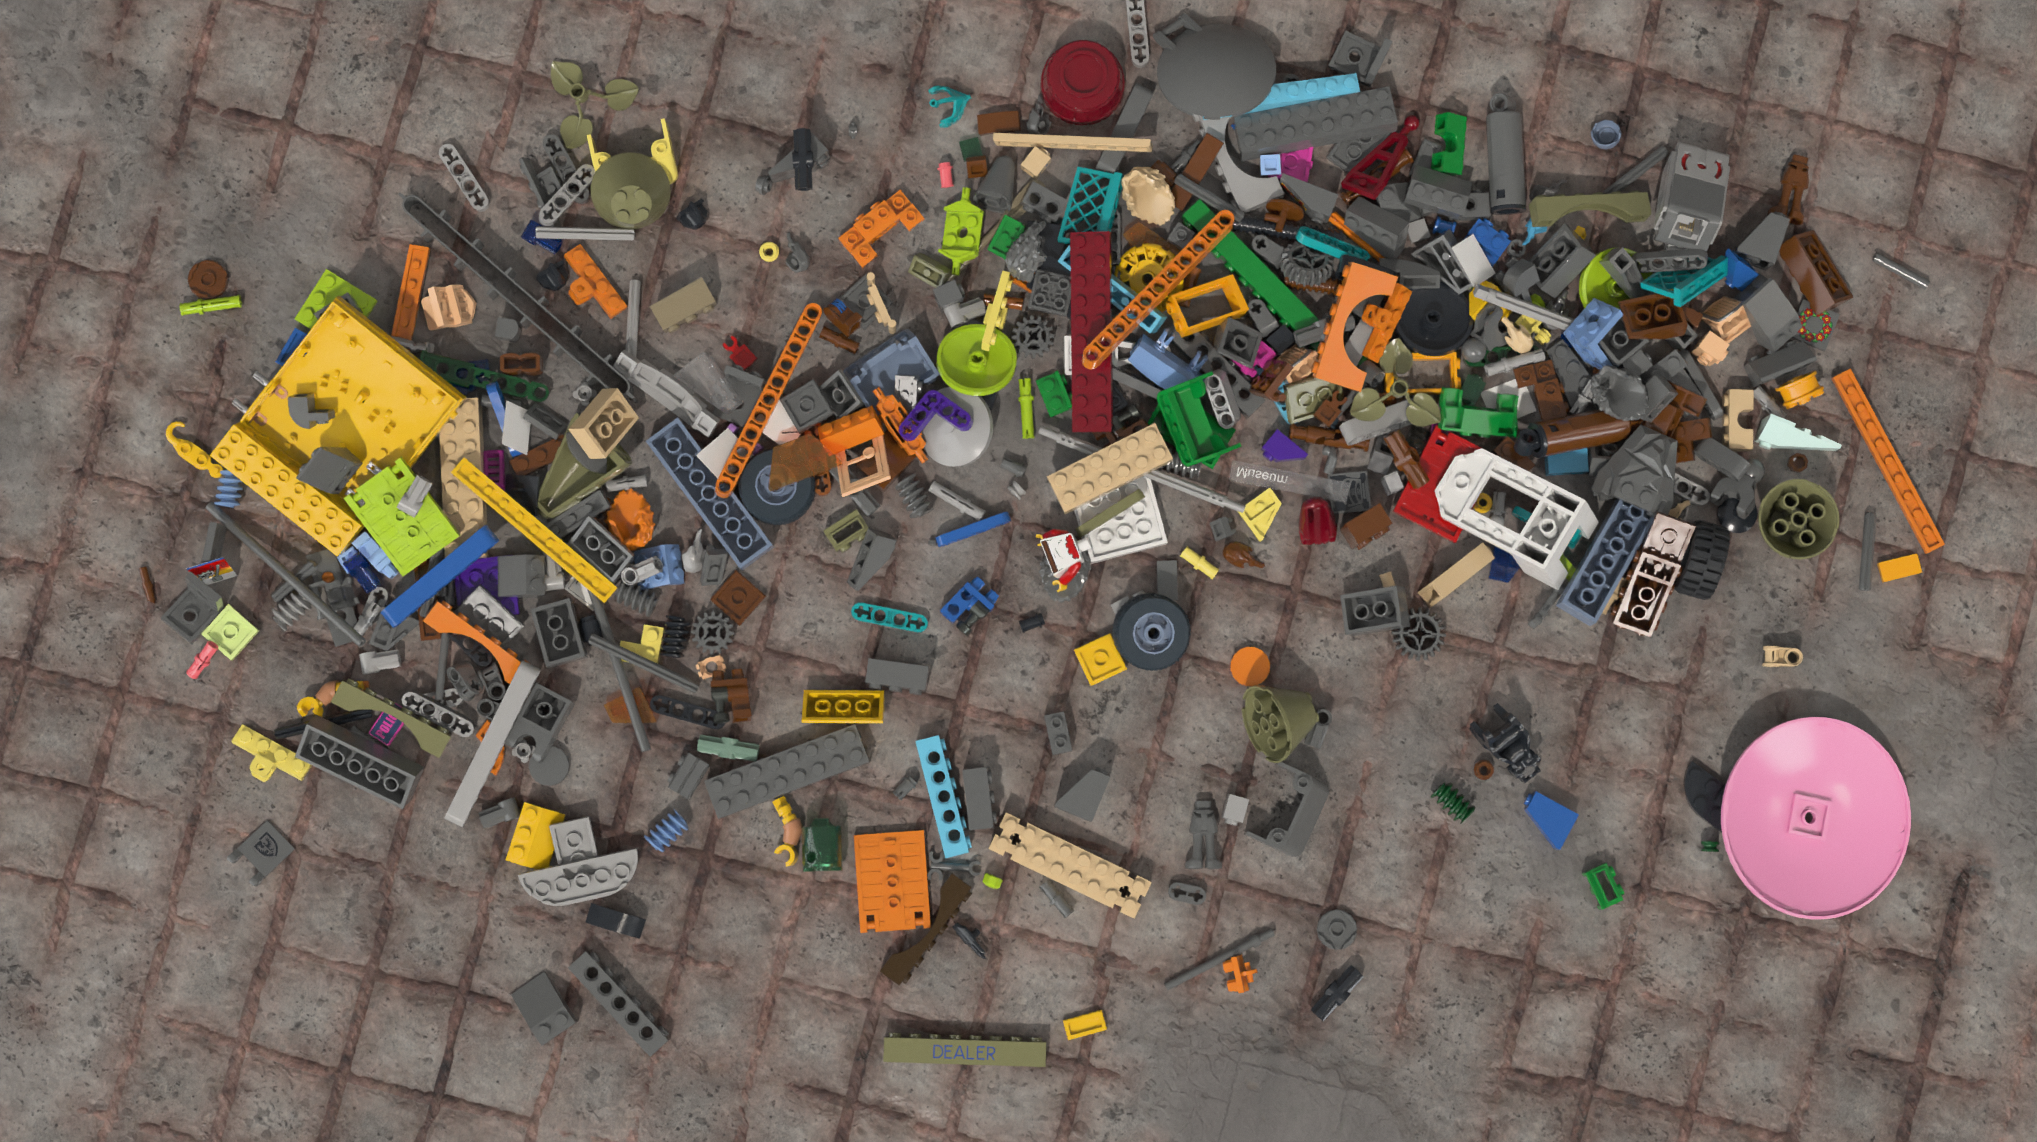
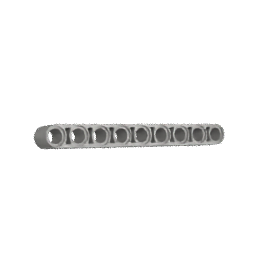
M523 660L520 663L444 819L460 827L464 826L541 671L540 668Z

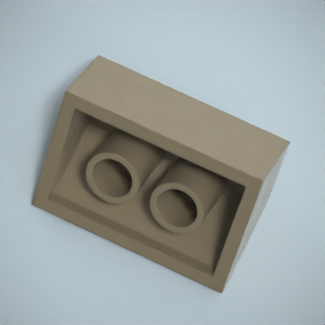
M701 277L651 305L650 308L665 333H673L680 329L681 324L685 322L689 324L695 321L697 315L713 311L717 303Z

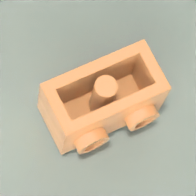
M1709 331L1701 337L1691 351V354L1697 357L1696 360L1700 364L1710 367L1714 363L1718 364L1720 361H1723L1728 354L1726 349L1729 344Z

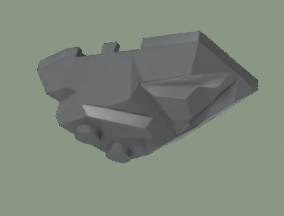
M1640 425L1606 465L1598 471L1591 490L1608 498L1613 496L1647 511V515L1653 518L1657 511L1668 515L1673 505L1678 441Z

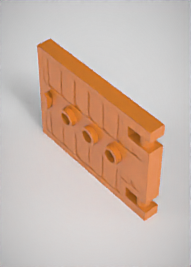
M924 830L854 835L860 933H867L868 929H875V932L916 929V926L921 925L924 928H931ZM915 912H923V917L915 918ZM867 915H874L875 921H867Z

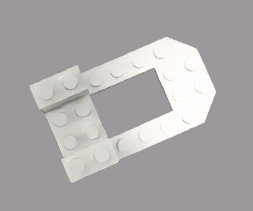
M1483 448L1475 450L1474 453L1456 456L1435 489L1440 514L1444 520L1510 553L1524 573L1559 590L1568 575L1567 570L1559 559L1576 530H1581L1582 536L1589 539L1599 523L1586 500ZM1490 477L1539 501L1520 534L1471 510Z

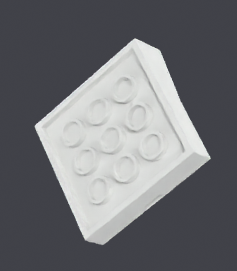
M1142 476L1074 510L1078 525L1080 526L1138 489H1141L1145 495V498L1081 537L1082 539L1087 537L1091 544V549L1086 550L1088 557L1091 559L1090 564L1168 543L1151 479Z

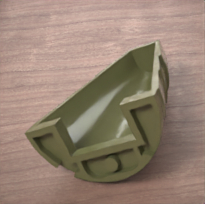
M576 413L574 415V417L570 421L566 433L570 432V426L576 421V419L581 414ZM565 433L550 471L547 472L539 492V513L546 519L549 517L555 518L624 472L632 464L631 457L626 450L618 443L607 456V473H595L583 467L573 457L568 448Z

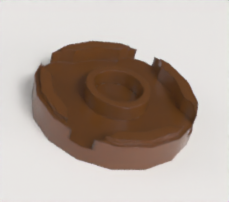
M212 260L198 262L191 268L188 275V284L192 293L205 300L216 299L221 296L227 289L229 282L228 273L225 268Z

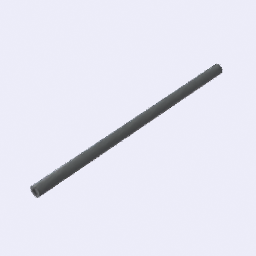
M214 502L207 504V511L357 646L361 647L365 644L366 639L223 510L214 505Z
M574 549V551H575L578 555H580L584 560H586L581 554H579V553ZM588 590L603 638L616 644L602 601ZM609 653L641 752L649 751L651 747L622 660Z

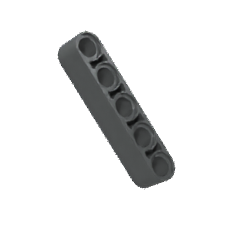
M1135 84L1110 138H1133L1152 99L1153 90L1141 84ZM1104 150L1096 169L1114 174V172H1117L1126 151Z

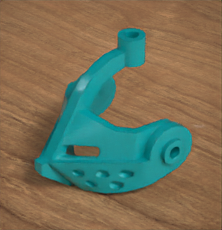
M933 86L928 90L929 94L932 95L947 92L951 96L940 100H930L929 104L931 107L937 108L940 104L953 102L954 104L952 115L940 121V128H947L957 123L964 113L967 102L972 99L971 95H966L946 86Z

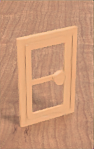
M883 435L872 439L873 447L864 449L863 456L847 461L845 450L835 454L842 497L891 479ZM875 455L878 473L851 483L848 465Z

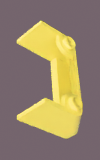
M664 118L661 119L665 138L656 140L652 144L651 159L663 167L670 184H673L678 178V170L668 125ZM590 134L587 135L596 172L603 162L611 156L606 152L597 153L595 141Z

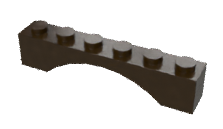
M952 873L940 889L939 912L930 931L913 947L903 952L892 954L880 972L899 986L902 982L906 984L912 976L909 973L914 966L918 968L924 960L922 954L925 950L930 952L936 944V941L933 939L938 933L942 935L947 929L948 925L945 924L950 917L954 919L961 910L958 908V905L961 901L966 903L972 895V892H970L972 887Z

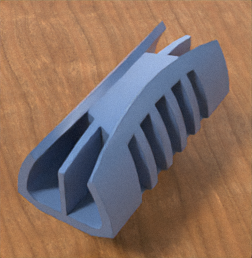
M1165 329L1156 342L1142 334L1130 351L1131 356L1128 358V361L1136 369L1163 389H1168L1203 375L1199 370L1208 360L1206 354L1199 360L1201 351H1198L1192 361L1187 364L1166 349L1167 346L1175 338L1173 332L1166 338L1169 329Z

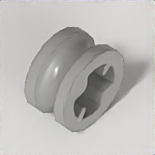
M1013 481V485L1008 486L1007 489L1020 500L1021 495H1025L1026 492L1017 482Z

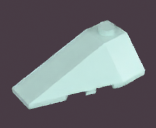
M1773 414L1762 419L1754 440L1759 443L1760 447L1765 449L1836 451L1842 446L1824 436H1812L1811 430L1795 428L1796 423Z

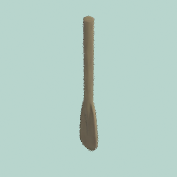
M1037 179L1031 180L1012 201L1011 210L1008 212V209H1006L999 222L980 240L979 253L993 239L1005 214L1017 220L1026 213L1022 209L1023 206L1019 203L1031 182L1034 181L1045 187L1042 181ZM1030 194V202L1036 204L1039 201L1038 196ZM972 260L965 261L963 264H961V266H960V272H961ZM951 274L947 282L952 281L957 275Z

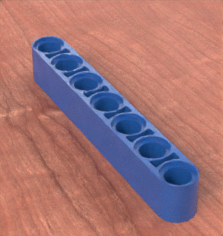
M487 525L483 526L380 613L395 628L499 542V539Z

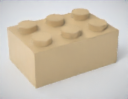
M618 388L602 389L570 426L569 431L590 459H602L610 454L639 417Z

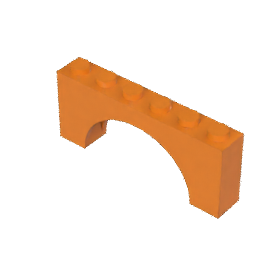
M1349 262L1343 268L1342 276L1344 279L1342 285L1339 284L1337 287L1336 296L1338 298L1336 304L1333 303L1329 313L1332 315L1330 323L1327 322L1324 327L1323 334L1326 335L1324 341L1320 342L1317 353H1319L1317 361H1314L1311 372L1314 378L1361 392L1367 373L1358 369L1346 354L1343 342L1345 323L1351 311L1362 300L1373 295L1392 296L1398 277L1364 265Z

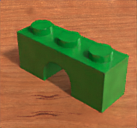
M1450 112L1436 115L1434 134L1441 136L1445 140L1446 149L1445 151L1432 154V170L1451 176L1462 175L1465 132L1467 129L1466 116Z

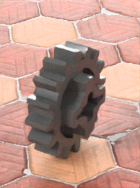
M1031 315L1028 321L1023 317L1022 324L1020 322L1015 324L1018 329H1012V332L1016 334L1011 337V340L1016 341L1013 344L1014 348H1019L1018 354L1024 352V358L1031 355L1032 359H1035L1036 354L1041 358L1043 357L1042 351L1048 353L1049 348L1047 346L1053 345L1050 339L1054 338V334L1049 333L1053 328L1046 327L1047 320L1043 323L1040 322V316L1037 320H1034L1033 315ZM1027 325H1036L1037 327L1030 328ZM1043 331L1045 333V342L1042 339L1041 335ZM1020 332L1024 337L1023 343L1020 341ZM1038 332L1036 338L1027 343L1030 335ZM1028 347H1036L1037 350H1030Z
M712 611L711 616L705 612V618L703 619L698 616L699 623L692 624L696 627V630L691 631V634L696 635L692 641H698L696 648L703 647V653L710 650L711 655L714 654V650H717L719 654L722 653L721 648L728 650L729 648L726 644L733 643L730 636L735 635L734 632L730 631L734 627L733 624H727L730 619L727 617L723 620L722 613L717 617L715 611ZM717 620L719 622L714 625L709 624L707 621ZM702 627L704 635L700 638V629ZM724 628L726 629L725 639L722 638V630ZM710 629H717V631L715 632L717 636L715 638L713 636L708 637L710 635ZM709 642H716L718 645L707 646L706 644H708Z

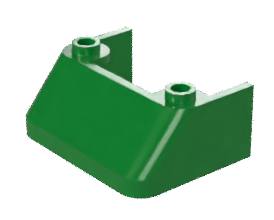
M1212 371L1160 391L1157 395L1159 407L1180 460L1188 467L1241 447V443L1228 446V441L1222 434H1213L1199 399L1206 392V385L1202 379L1214 375Z

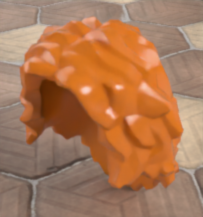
M632 488L627 491L622 490L616 495L613 504H611V509L607 511L605 523L608 525L609 532L629 550L633 551L644 547L652 539L655 526L653 522L654 512L651 511V505L642 494H639Z

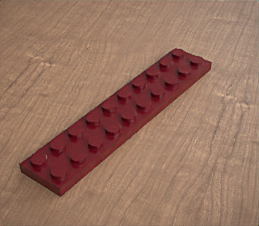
M1070 232L1072 432H1113L1112 353L1095 369H1087L1082 364L1084 349L1112 321L1111 232ZM1107 341L1100 342L1103 346L1110 345ZM1094 355L1087 356L1090 360L1096 359Z

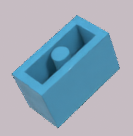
M1587 448L1544 457L1546 476L1586 474L1589 472Z

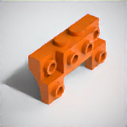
M901 190L886 201L884 200L881 203L878 201L870 207V212L866 215L864 213L859 215L854 220L856 222L853 224L854 226L838 238L862 268L878 257L870 245L899 222L910 232L911 229L925 220Z

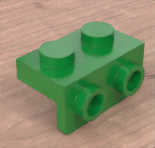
M1005 214L987 250L1005 260L1009 248L1025 232L1026 225Z

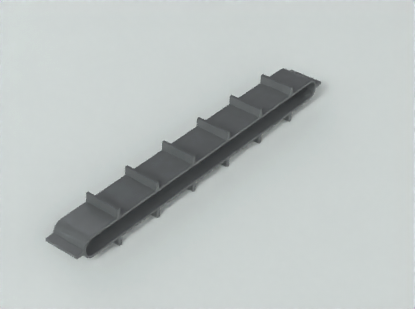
M401 193L398 194L403 199V210L424 229L421 237L427 243L432 239L437 240L457 258L453 265L460 272L467 267L490 287L486 294L493 301L498 296H501L524 316L520 324L525 329L533 324L557 346L553 352L558 358L566 353L590 375L586 381L590 386H593L598 381L606 389H609L606 384L412 216L410 209L414 204L424 205L628 384V389L622 395L626 400L631 399L635 403L638 402L633 396V386L622 374L612 367V364L615 362L613 356L609 354L603 359L579 338L583 331L578 325L570 330L546 309L550 302L544 296L537 301L513 280L517 273L511 267L504 272L481 252L484 244L478 238L471 243L448 223L452 217L445 209L438 215L416 195L406 197Z

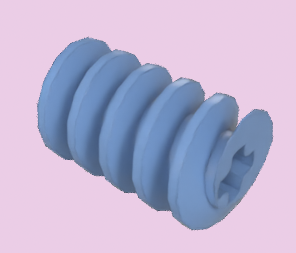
M227 469L220 471V474L225 476V478H220L218 481L224 485L217 486V490L222 493L216 494L215 497L221 501L214 502V505L234 508V506L240 505L235 498L242 497L241 494L237 493V490H243V487L238 485V483L243 481Z
M675 809V816L670 813L667 814L669 821L662 819L663 826L655 825L657 832L649 830L651 837L644 835L646 840L656 850L661 852L665 851L663 844L668 847L671 846L669 839L677 840L675 833L680 836L683 835L681 828L686 831L689 829L685 819Z

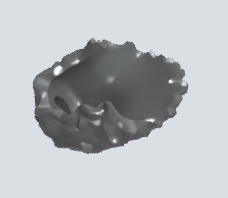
M1045 221L1033 222L1009 248L1005 261L1008 271L1014 278L1017 277V280L1028 283L1032 282L1035 277L1034 272L1048 257L1040 248L1042 237L1039 233L1045 228Z
M1607 365L1603 366L1598 374L1592 376L1590 389L1592 401L1598 404L1600 411H1605L1606 414L1623 421L1639 420L1641 415H1645L1646 409L1649 408L1648 395L1645 385L1641 382V377H1637L1635 372L1628 371L1627 368Z
M1087 551L1081 552L1084 558L1081 569L1067 584V589L1057 592L1059 584H1052L1053 581L1059 578L1053 576L1046 555L1042 562H1040L1042 567L1039 569V573L1045 585L1044 590L1048 592L1053 601L1058 600L1060 603L1064 601L1069 602L1071 598L1076 597L1084 588V584L1088 579V571L1091 570V559L1088 557Z

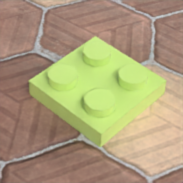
M228 604L203 631L202 635L207 640L216 643L219 650L233 661L259 630Z

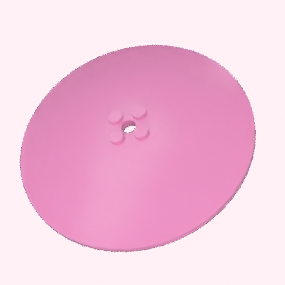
M1826 717L1797 718L1776 725L1761 734L1744 750L1735 763L1727 780L1722 799V836L1729 860L1744 885L1762 902L1775 910L1794 917L1805 919L1836 918L1859 910L1870 903L1889 885L1896 875L1909 842L1911 828L1910 801L1906 785L1896 763L1883 746L1871 735L1852 724ZM1808 812L1813 817L1810 823H1807L1805 820V815Z

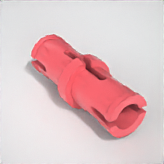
M207 641L202 651L196 654L195 661L186 671V674L192 679H197L203 669L209 666L210 659L219 649L218 645L212 641Z

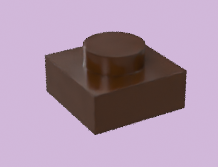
M985 155L966 158L968 178L986 176L987 164Z

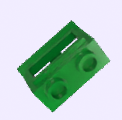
M1602 863L1582 873L1583 877H1587L1591 886L1589 889L1599 903L1597 906L1599 910H1604L1623 901L1622 895H1624V891L1620 884L1616 885L1613 878L1616 874L1611 865L1608 866L1607 863ZM1603 870L1616 898L1610 901L1607 900L1596 876V873Z

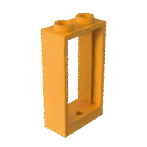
M1233 274L1173 294L1165 302L1166 310L1172 316L1175 330L1179 332L1181 338L1220 325L1228 317L1232 319L1243 317L1249 310ZM1222 288L1233 312L1188 327L1178 303Z
M1456 352L1435 357L1411 353L1413 361L1449 360L1450 388L1461 389V378L1457 377V369H1460V357H1457ZM1393 372L1385 373L1383 379L1384 393H1389L1390 387L1394 383ZM1442 388L1408 389L1409 395H1416L1417 393L1441 395Z

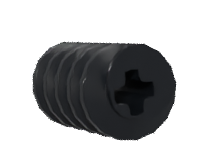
M666 615V618L671 621L664 623L669 629L663 630V633L668 637L661 639L666 645L660 646V649L665 653L659 655L673 658L684 657V654L679 651L686 649L681 642H685L687 639L682 635L689 633L688 630L684 629V626H689L690 623L685 621V618Z

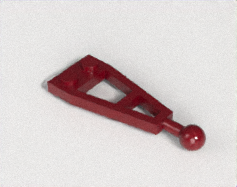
M1414 115L1407 116L1404 120V127L1399 133L1393 132L1350 170L1341 182L1342 188L1375 200L1387 185L1408 143V133L1419 127L1420 121L1418 117ZM1395 142L1398 143L1393 154L1386 152ZM1376 159L1388 162L1380 179L1362 173Z

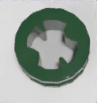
M1701 841V844H1703L1701 851L1719 852L1717 846L1720 842Z

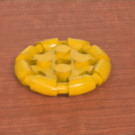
M1144 243L1140 247L1134 246L1122 255L1119 265H1116L1114 276L1117 277L1120 270V280L1123 283L1129 281L1131 289L1139 294L1147 286L1143 281L1144 275L1150 274L1154 279L1175 255L1170 250H1164L1158 244ZM1144 254L1145 260L1140 261L1139 255ZM1158 255L1163 258L1161 263L1155 260ZM1128 264L1133 266L1130 272L1126 270ZM1184 279L1156 307L1159 311H1166L1165 302L1171 295L1182 292ZM1161 287L1154 288L1158 292L1163 291Z

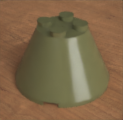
M624 152L611 156L598 168L591 182V198L596 211L605 221L619 228L639 229L646 227L658 220L669 204L671 190L665 170L661 165L652 160L651 157L642 153Z
M1792 479L1776 485L1765 495L1758 512V526L1764 541L1774 552L1790 559H1808L1824 552L1834 541L1837 529L1839 528V512L1833 497L1822 486L1805 479Z
M1262 685L1251 686L1244 692L1242 699H1245V707L1242 708V717L1246 732L1258 753L1263 752L1267 756L1266 760L1269 762L1280 763L1286 760L1312 730L1315 723L1319 721V715L1314 709L1309 692Z

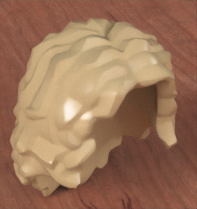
M1134 167L1129 173L1124 175L1121 185L1123 188L1122 198L1126 201L1127 210H1131V215L1141 218V221L1147 220L1149 224L1154 223L1161 226L1165 224V221H1170L1171 215L1174 214L1175 197L1164 180L1166 178L1165 175L1159 173V170L1152 169L1151 167Z

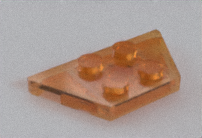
M811 433L773 447L769 490L770 492L843 464Z

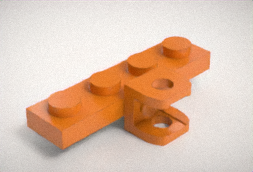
M581 244L564 254V258L579 277L570 285L568 295L576 305H581L594 296L610 319L627 309L626 303Z
M1396 283L1393 294L1389 296L1384 308H1379L1373 304L1366 306L1362 320L1369 326L1374 327L1361 355L1372 362L1379 363L1380 357H1382L1410 299L1411 290L1402 284Z

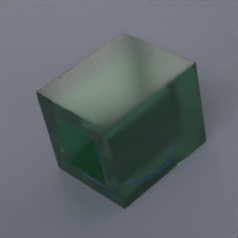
M1468 374L1461 385L1463 390L1462 401L1470 406L1476 404L1486 385L1482 377L1476 374Z

